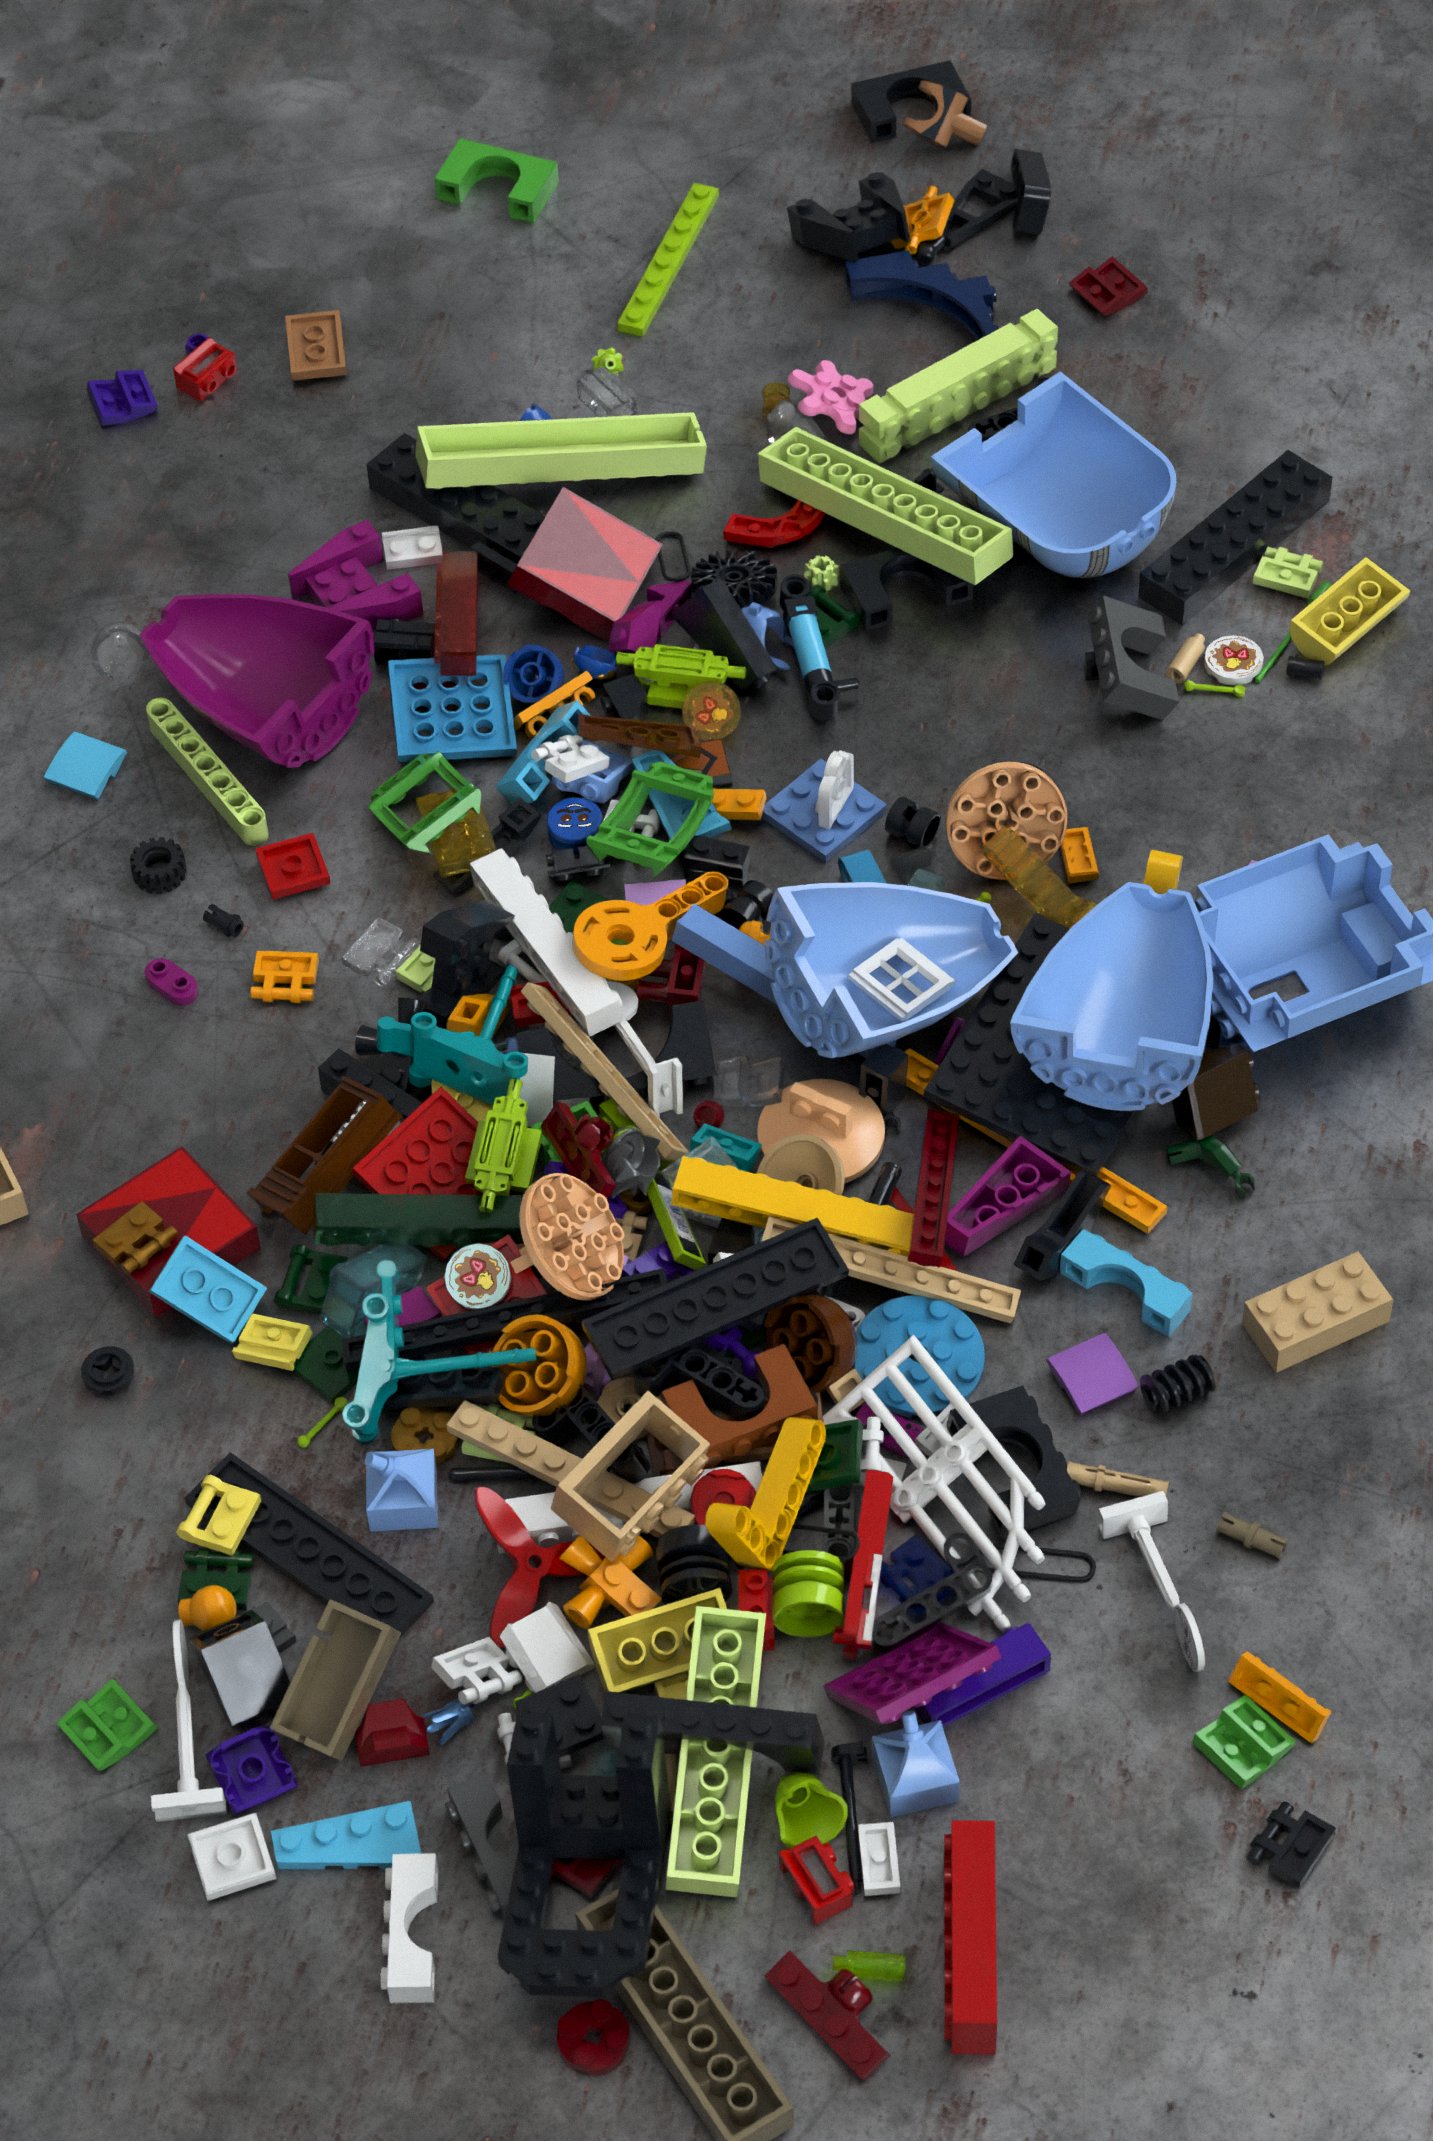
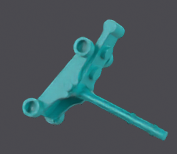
M513 965L507 966L504 975L501 976L500 985L495 997L492 998L490 1010L479 1036H475L476 1034L471 1031L453 1032L436 1027L437 1021L435 1016L427 1012L413 1015L411 1025L396 1022L394 1018L386 1016L380 1018L377 1023V1049L381 1052L394 1051L413 1057V1063L409 1067L408 1078L409 1082L416 1087H427L431 1085L432 1080H435L490 1105H494L495 1097L507 1095L510 1079H515L516 1083L517 1079L520 1080V1077H523L528 1072V1057L518 1051L503 1054L494 1047L491 1040L501 1013L507 1005V998L511 988L515 985V978L518 973L517 967Z
M382 1260L376 1269L382 1282V1294L372 1293L364 1299L362 1304L364 1314L369 1320L354 1401L344 1407L343 1419L346 1425L352 1429V1433L357 1441L363 1444H370L379 1436L378 1420L384 1403L397 1391L399 1379L425 1373L477 1367L483 1369L486 1366L512 1363L518 1365L521 1362L536 1361L535 1348H515V1350L483 1354L478 1352V1354L422 1361L399 1358V1348L404 1347L403 1328L399 1327L397 1315H402L403 1313L401 1295H396V1284L400 1280V1273L394 1262Z

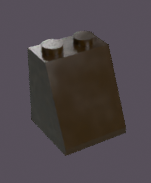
M1237 1043L1204 1052L1194 1081L1191 1085L1186 1086L1177 1098L1172 1100L1176 1123L1197 1140L1204 1139L1258 1111L1256 1100L1259 1099V1090L1255 1081L1252 1080L1251 1070L1254 1069V1062L1250 1052L1243 1049Z

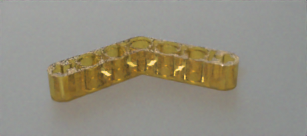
M1002 827L982 846V852L988 861L1040 915L1071 929L1073 925L1098 905V903L1075 895L1009 827Z

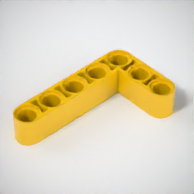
M788 1417L785 1420L751 1509L746 1506L713 1503L709 1506L705 1521L708 1532L741 1567L773 1570V1564L782 1556L825 1443L826 1428L821 1420Z

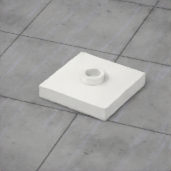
M256 1812L187 1834L207 1901L276 1879Z

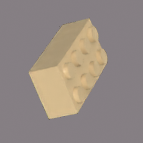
M1358 1251L1245 1301L1242 1325L1277 1373L1390 1322L1393 1298Z

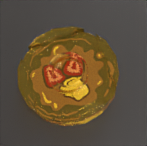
M704 682L693 687L686 695L682 705L683 720L687 725H695L698 737L703 740L723 739L737 728L741 718V704L736 694L727 685L719 682Z

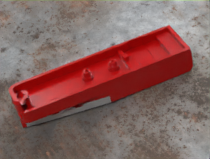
M867 1470L857 1533L860 1545L853 1561L844 1627L835 1626L833 1644L837 1646L838 1644L845 1645V1648H843V1659L857 1660L859 1649L871 1650L893 1485V1476L889 1472ZM867 1589H872L869 1605L870 1608L869 1610H866L865 1603Z

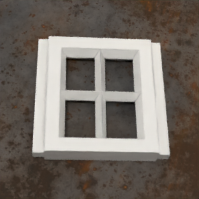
M903 938L895 939L848 974V979L901 1022L910 1019L950 990V987L955 984V980ZM897 955L911 966L912 969L901 975L886 962ZM879 966L896 979L886 987L870 975ZM918 972L931 982L933 986L922 992L907 979ZM902 984L916 995L917 998L906 1004L892 993L891 990Z

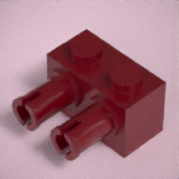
M676 944L674 957H671V960L663 959L658 968L646 975L669 978V981L666 984L639 980L637 987L638 1000L664 1002V1006H667V1016H670V1006L701 1001L706 974V961Z

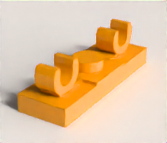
M585 671L519 713L513 719L514 729L517 731L525 726L526 735L533 739L537 734L533 724H538L542 728L547 721L542 716L548 712L552 715L556 708L565 705L564 701L571 697V702L578 700L583 706L579 695H584L591 702L595 698V693L591 688L586 687L593 679L589 672Z
M1248 1651L1240 1656L1228 1681L1311 1744L1318 1740L1331 1714V1710L1322 1707L1316 1702V1699L1303 1693L1304 1691L1276 1672L1274 1668H1269L1261 1662L1259 1657H1254Z

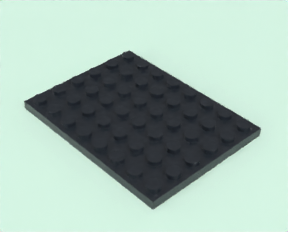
M1035 912L1015 944L1019 953L991 982L925 1088L923 1097L1014 1142L1019 1136H1022L1058 1163L1078 1173L1085 1169L1091 1174L1098 1176L1136 1110L1119 1111L1103 1109L1069 1098L1064 1095V1089L1052 1082L1046 1084L1030 1069L1032 1064L1023 1053L1019 1054L1011 1033L1010 1021L1026 988L1049 952L1070 930Z

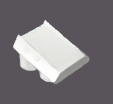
M548 1602L545 1607L512 1625L508 1623L499 1636L506 1646V1655L509 1658L508 1663L511 1667L520 1668L525 1676L526 1686L535 1693L574 1676H581L592 1670L595 1666L559 1607L552 1602Z

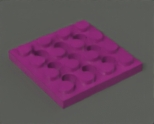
M941 1622L823 1686L828 1698L878 1723L888 1724L898 1720L905 1710L911 1707L926 1705L932 1700V1696L940 1691H949L959 1687L962 1684V1679L972 1674H982L990 1670L992 1663L1002 1657L997 1645Z

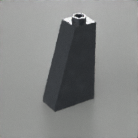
M722 579L699 590L671 614L674 620L703 650L713 651L715 656L727 657L730 666L746 667L744 680L730 678L742 691L751 686H754L755 690L764 686L770 681L768 676L777 670L771 657Z

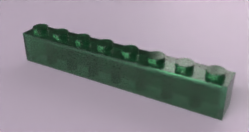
M316 1193L312 1210L314 1244H325L327 1246L357 1244L364 1247L370 1245H391L394 1247L404 1245H423L425 1247L455 1245L457 1247H464L476 1243L497 1242L508 1234L515 1244L524 1243L519 1220L520 1205L524 1195H496L493 1212L487 1213V1209L486 1212L479 1210L483 1195Z

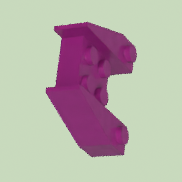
M368 519L340 531L288 573L293 600L308 594L317 606L334 609L369 621L372 630H376L378 619H398L408 622L424 615L421 590L408 573L377 585L366 570V568L384 561L381 537Z

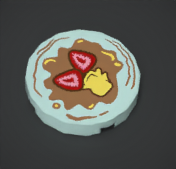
M478 1243L464 1246L454 1253L447 1264L445 1272L446 1286L451 1296L463 1307L473 1310L490 1307L502 1301L509 1291L512 1278L509 1264L501 1252L489 1245Z

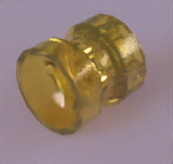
M782 382L767 384L762 392L764 401L763 414L768 420L783 421L789 417L791 412L789 402L790 389Z

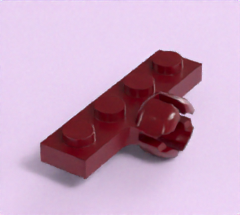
M557 1101L541 1124L542 1129L570 1176L583 1181L597 1194H602L608 1199L616 1184L601 1161L600 1156L601 1152L608 1147L613 1139V1129L610 1128L609 1123L599 1116L591 1117L590 1119L591 1115L585 1114L577 1121L566 1103Z
M789 1950L764 1975L864 2082L891 2056L860 2023V2014L872 2002L873 1995L850 1970L841 1969L830 1981L823 1983Z

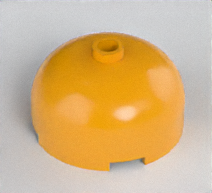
M544 1315L523 1316L508 1324L502 1329L504 1334L496 1343L493 1351L489 1350L488 1353L515 1350V1348H535L536 1361L521 1362L518 1365L512 1363L493 1366L501 1368L505 1374L498 1401L511 1411L527 1417H533V1415L549 1416L553 1414L552 1411L556 1410L555 1408L561 1411L560 1405L563 1406L565 1404L569 1406L579 1395L580 1385H584L587 1374V1357L580 1339L570 1328ZM533 1328L539 1329V1330H535V1331L523 1333L524 1331H526V1330H528V1329H533Z

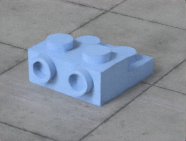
M583 740V744L580 747L590 744L610 757L609 767L568 783H563L552 775L551 783L555 784L561 791L575 792L582 795L584 799L604 804L618 792L619 782L634 770V765L631 758Z

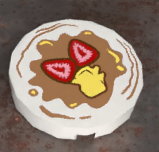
M1224 636L1213 641L1207 647L1204 666L1206 672L1210 676L1216 677L1217 681L1222 684L1243 685L1251 682L1253 677L1260 673L1264 656L1261 648L1254 641L1242 636Z

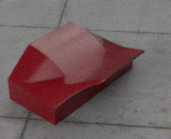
M405 1699L369 1704L367 1706L362 1723L355 1732L360 1767L430 1755L424 1719L415 1715Z

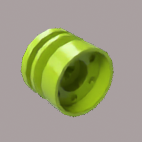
M799 1550L787 1553L776 1560L773 1564V1593L775 1594L773 1596L774 1625L779 1631L803 1638L821 1637L835 1632V1626H843L845 1622V1601L842 1594L844 1592V1564L840 1562L838 1557L822 1551Z

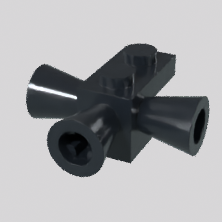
M398 997V1022L411 1025L413 1015L425 1012L428 1002ZM361 1025L355 1040L357 1055L383 1054L379 1075L410 1094L412 1084L409 1082L408 1077L413 1057L394 1051L387 1053L379 1051L377 1049V1029Z

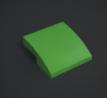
M113 1678L88 1702L81 1699L56 1723L99 1771L108 1768L122 1759L159 1728Z
M1247 1695L1222 1709L1219 1718L1196 1732L1192 1743L1241 1790L1278 1762L1296 1742Z

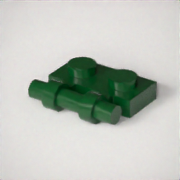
M199 1548L198 1551H185L184 1563L197 1565L196 1571H182L178 1604L182 1599L192 1598L201 1588L209 1585H218L224 1587L233 1595L237 1610H247L252 1582L251 1575L239 1572L240 1567H253L254 1554L241 1553V1550H236L234 1555L231 1556L222 1552H211L210 1548ZM210 1565L227 1566V1572H209Z

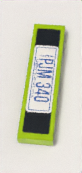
M658 1171L655 1178L649 1184L647 1195L670 1251L676 1262L693 1270H699L706 1264L683 1208L671 1205L673 1184L669 1175Z

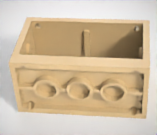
M647 1391L557 1485L550 1509L611 1562L620 1554L626 1557L636 1546L637 1541L635 1539L643 1530L645 1533H648L659 1521L660 1517L658 1515L663 1508L671 1509L682 1496L680 1491L686 1483L692 1486L703 1474L704 1470L702 1468L709 1460L706 1454L710 1443L653 1394ZM646 1429L684 1462L660 1488L657 1487L650 1499L619 1530L581 1496Z

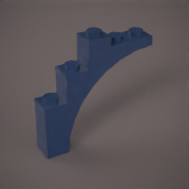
M909 250L858 259L859 261L857 262L845 261V281L852 300L895 298L933 307L953 317L965 326L977 340L999 329L997 324L993 325V302L997 301L996 290L994 286H990L986 275L957 280L956 274L951 273L948 263L919 268L917 261L912 260Z

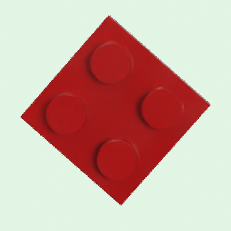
M314 833L255 848L256 856L272 900L331 884L330 876Z

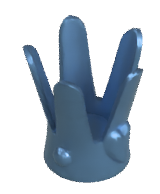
M458 1698L445 1705V1708L423 1714V1717L433 1716L431 1718L433 1723L427 1727V1732L433 1733L452 1724L442 1734V1739L439 1741V1746H442L461 1727L468 1726L474 1721L470 1709L475 1704L473 1703L470 1706L467 1704L463 1705Z

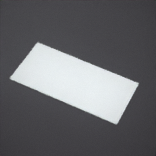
M523 1053L528 1057V1072L523 1077H520L523 1085L519 1098L527 1102V1127L545 1120L553 1108L555 1056Z

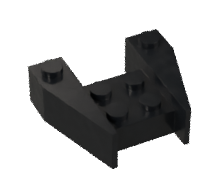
M882 172L872 173L868 175V178L858 181L861 202L854 207L839 209L834 214H830L812 199H802L795 205L787 207L791 234L794 239L803 246L853 262L859 261L857 253L897 238H901L906 243L910 242L906 212L895 182Z
M481 900L443 911L423 925L420 951L435 958L432 987L416 998V1000L428 1002L425 1012L435 1016L437 1021L436 1027L447 1030L448 1018L462 996L488 994L500 980L501 976L504 975L506 968L489 959L490 948L494 941L493 934L515 918L514 914L486 900Z

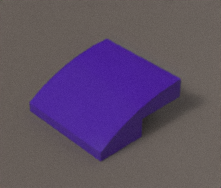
M143 370L116 371L115 380L88 381L86 390L101 426L138 419L156 411L158 408Z

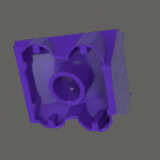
M270 1726L251 1729L220 1743L205 1754L220 1787L223 1789L233 1815L248 1811L299 1786L292 1768L287 1763L279 1746V1739L276 1733L270 1729Z

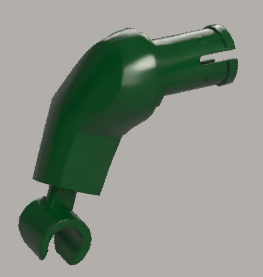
M1212 1135L1200 1140L1194 1138L1193 1140L1166 1146L1168 1155L1177 1152L1182 1153L1170 1156L1171 1166L1199 1158L1200 1161L1203 1160L1204 1163L1212 1165L1226 1180L1233 1177L1236 1192L1240 1197H1246L1245 1190L1240 1186L1243 1183L1249 1184L1255 1190L1253 1176L1248 1173H1241L1240 1170L1243 1165L1224 1143Z

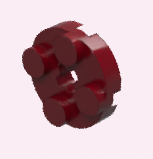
M598 1999L580 2003L568 2010L558 2021L557 2047L560 2057L569 2068L575 2071L576 2069L586 2071L588 2075L596 2076L614 2070L624 2060L625 2053L630 2044L629 2025L624 2015L617 2008L613 2007L609 2001ZM591 2031L602 2034L599 2037L600 2043L594 2045L592 2041L585 2043L583 2039Z

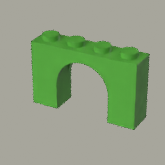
M462 138L458 140L434 178L436 199L459 205L462 204L472 186L478 181L492 176L510 178L517 183L508 195L509 217L530 223H535L559 183L558 163L555 161Z

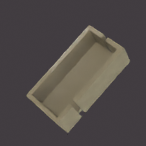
M330 1599L316 1628L330 1635L331 1638L327 1642L316 1635L312 1636L270 1729L342 1761L401 1632Z

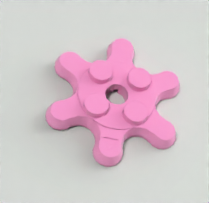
M827 360L821 361L816 366V376L798 369L788 375V383L802 390L808 396L798 403V410L806 416L825 414L835 421L836 427L840 432L853 434L856 431L855 419L859 418V404L866 401L865 398L872 396L873 383L866 378L856 380L851 375L840 376L835 365Z

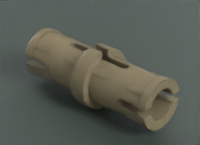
M1228 1512L1223 1513V1520L1220 1519L1217 1526L1218 1533H1223L1243 1542L1246 1548L1251 1549L1255 1547L1281 1559L1283 1556L1282 1550L1285 1551L1288 1538H1283L1261 1528V1524L1255 1521L1251 1524L1230 1515Z

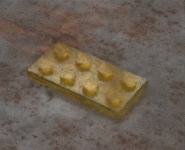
M450 790L416 798L420 818H424L454 793ZM481 804L480 816L469 809L464 819L457 823H451L443 829L444 832L438 839L429 842L440 877L471 871V862L497 851Z

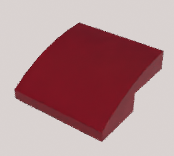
M1113 256L1095 270L1089 266L1069 282V286L1103 316L1115 313L1133 304L1148 293L1147 286Z

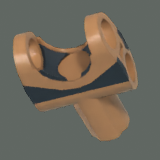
M921 81L918 88L927 93V96L933 101L935 107L934 115L931 119L924 121L905 117L902 125L921 139L941 148L947 147L952 135L974 146H978L986 131L987 124L962 113L968 98L948 87Z

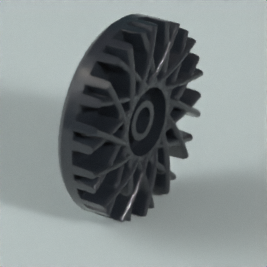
M734 549L732 553L726 550V559L720 558L719 552L716 551L715 556L709 554L708 562L701 558L700 562L696 563V568L692 567L691 589L693 595L702 588L722 579L740 609L750 606L752 602L762 605L770 600L777 591V567L774 563L770 564L769 557L765 558L764 555L756 559L755 551L748 553L745 550V556L738 558L737 549Z

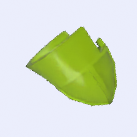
M797 1772L780 1777L774 1799L776 1816L780 1826V1837L785 1846L791 1849L816 1835L822 1844L834 1839L843 1829L848 1817L847 1804L843 1798L829 1790L813 1775Z

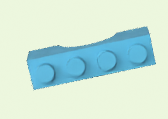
M578 700L556 708L495 786L511 805L519 798L527 803L535 801L550 782L546 777L548 773L545 771L546 762L544 760L534 761L531 753L542 743L549 741L554 743L562 736L578 734L576 727L577 715H590Z
M1082 1229L1061 1254L1060 1273L1086 1289L1106 1282L1119 1283L1132 1289L1139 1296L1143 1305L1141 1321L1167 1337H1170L1191 1311L1193 1292L1189 1291L1185 1285L1180 1282H1174L1162 1275L1156 1268L1141 1263L1129 1252L1117 1249L1107 1243L1100 1235L1092 1234Z

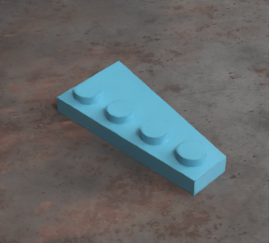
M652 750L632 758L635 770L642 772L649 770L650 764L660 761L676 766L663 751ZM652 788L649 793V799L669 840H671L685 822L695 801L686 800L683 797L663 793ZM711 803L695 835L712 838L732 829L730 822L724 816L722 817Z
M411 1801L271 1831L278 1869H324L325 1866H343V1869H358V1866H379V1869L392 1868L393 1854H421Z

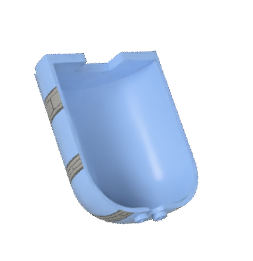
M1062 372L1057 373L1017 399L1018 420L983 443L982 434L973 428L931 456L933 470L945 485L980 514L1011 528L1012 540L1043 566L1055 573L1074 578L1102 576L1123 567L1136 558L1153 541L1164 525L1172 507L1176 490V474L1170 460Z

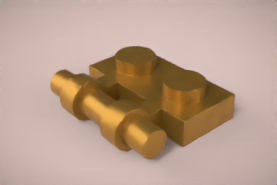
M141 1201L93 1239V1244L115 1266L126 1258L127 1260L120 1264V1266L129 1275L136 1268L142 1269L147 1265L148 1259L158 1251L163 1252L170 1247V1242L178 1236V1232L171 1225L161 1232L160 1230L165 1227L163 1219ZM147 1240L149 1241V1243H147V1244H146L145 1246H143L141 1249H138V1248H139L142 1244H144Z

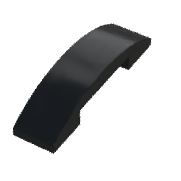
M519 798L498 816L500 824L462 858L459 859L454 855L433 874V877L453 894L474 886L470 863L501 848L510 858L531 834L541 819V814L523 799Z

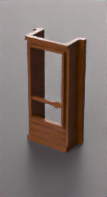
M344 1075L340 1078L342 1083L339 1084L274 1163L262 1181L259 1182L255 1189L251 1187L247 1192L248 1196L263 1212L270 1215L275 1210L282 1214L304 1235L309 1232L353 1178V1167L383 1141L402 1118V1115L395 1111L380 1093ZM361 1101L366 1102L330 1148L322 1155L320 1152ZM315 1161L316 1165L307 1174L303 1181L300 1180L299 1178L302 1176V1174L307 1170L311 1163Z

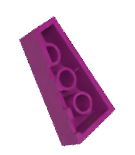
M1019 1136L950 1210L947 1217L945 1244L965 1257L1064 1194L1072 1172L1022 1136Z

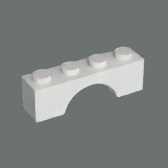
M436 1853L393 1854L392 1868H386L385 1886L386 1890H391V1901H384V1922L390 1923L389 1934H383L382 1938L383 1956H388V1967L381 1968V1989L388 1991L390 2003L434 2002L435 1966L432 1953L415 1945L407 1934L413 1918L425 1907L437 1903L438 1864Z

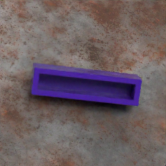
M1028 1622L1020 1627H1011L1001 1637L990 1642L997 1645L1002 1657L992 1663L990 1670L982 1674H972L962 1679V1684L959 1687L949 1691L942 1690L933 1695L932 1700L926 1705L913 1707L923 1723L926 1724L940 1720L942 1727H945L1049 1672L1051 1653L1031 1624Z

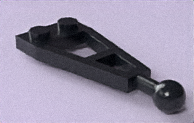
M981 169L966 183L955 199L942 236L933 240L930 244L924 243L917 248V261L923 265L932 264L937 258V251L944 245L952 248L1010 213L1016 207L1018 201L1014 184ZM972 195L996 205L978 217L962 211ZM953 222L962 225V227L952 233L947 232Z

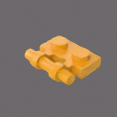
M257 951L253 979L254 982L264 984L263 987H251V999H263V1002L273 1003L274 1000H290L291 1003L301 1004V1001H313L314 989L303 988V984L315 985L319 965L318 953ZM275 983L291 984V988L275 987Z

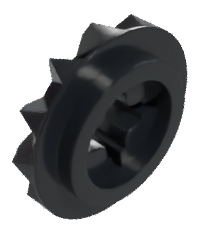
M106 1346L98 1348L84 1359L81 1367L82 1379L87 1384L89 1390L95 1389L100 1394L104 1391H111L115 1394L117 1388L121 1386L127 1387L128 1380L134 1377L132 1357L128 1352L119 1347ZM112 1363L114 1372H110L104 1378L102 1371H106Z

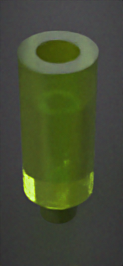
M848 1950L847 1956H833V1970L848 1969L858 1978L904 1981L906 1954Z

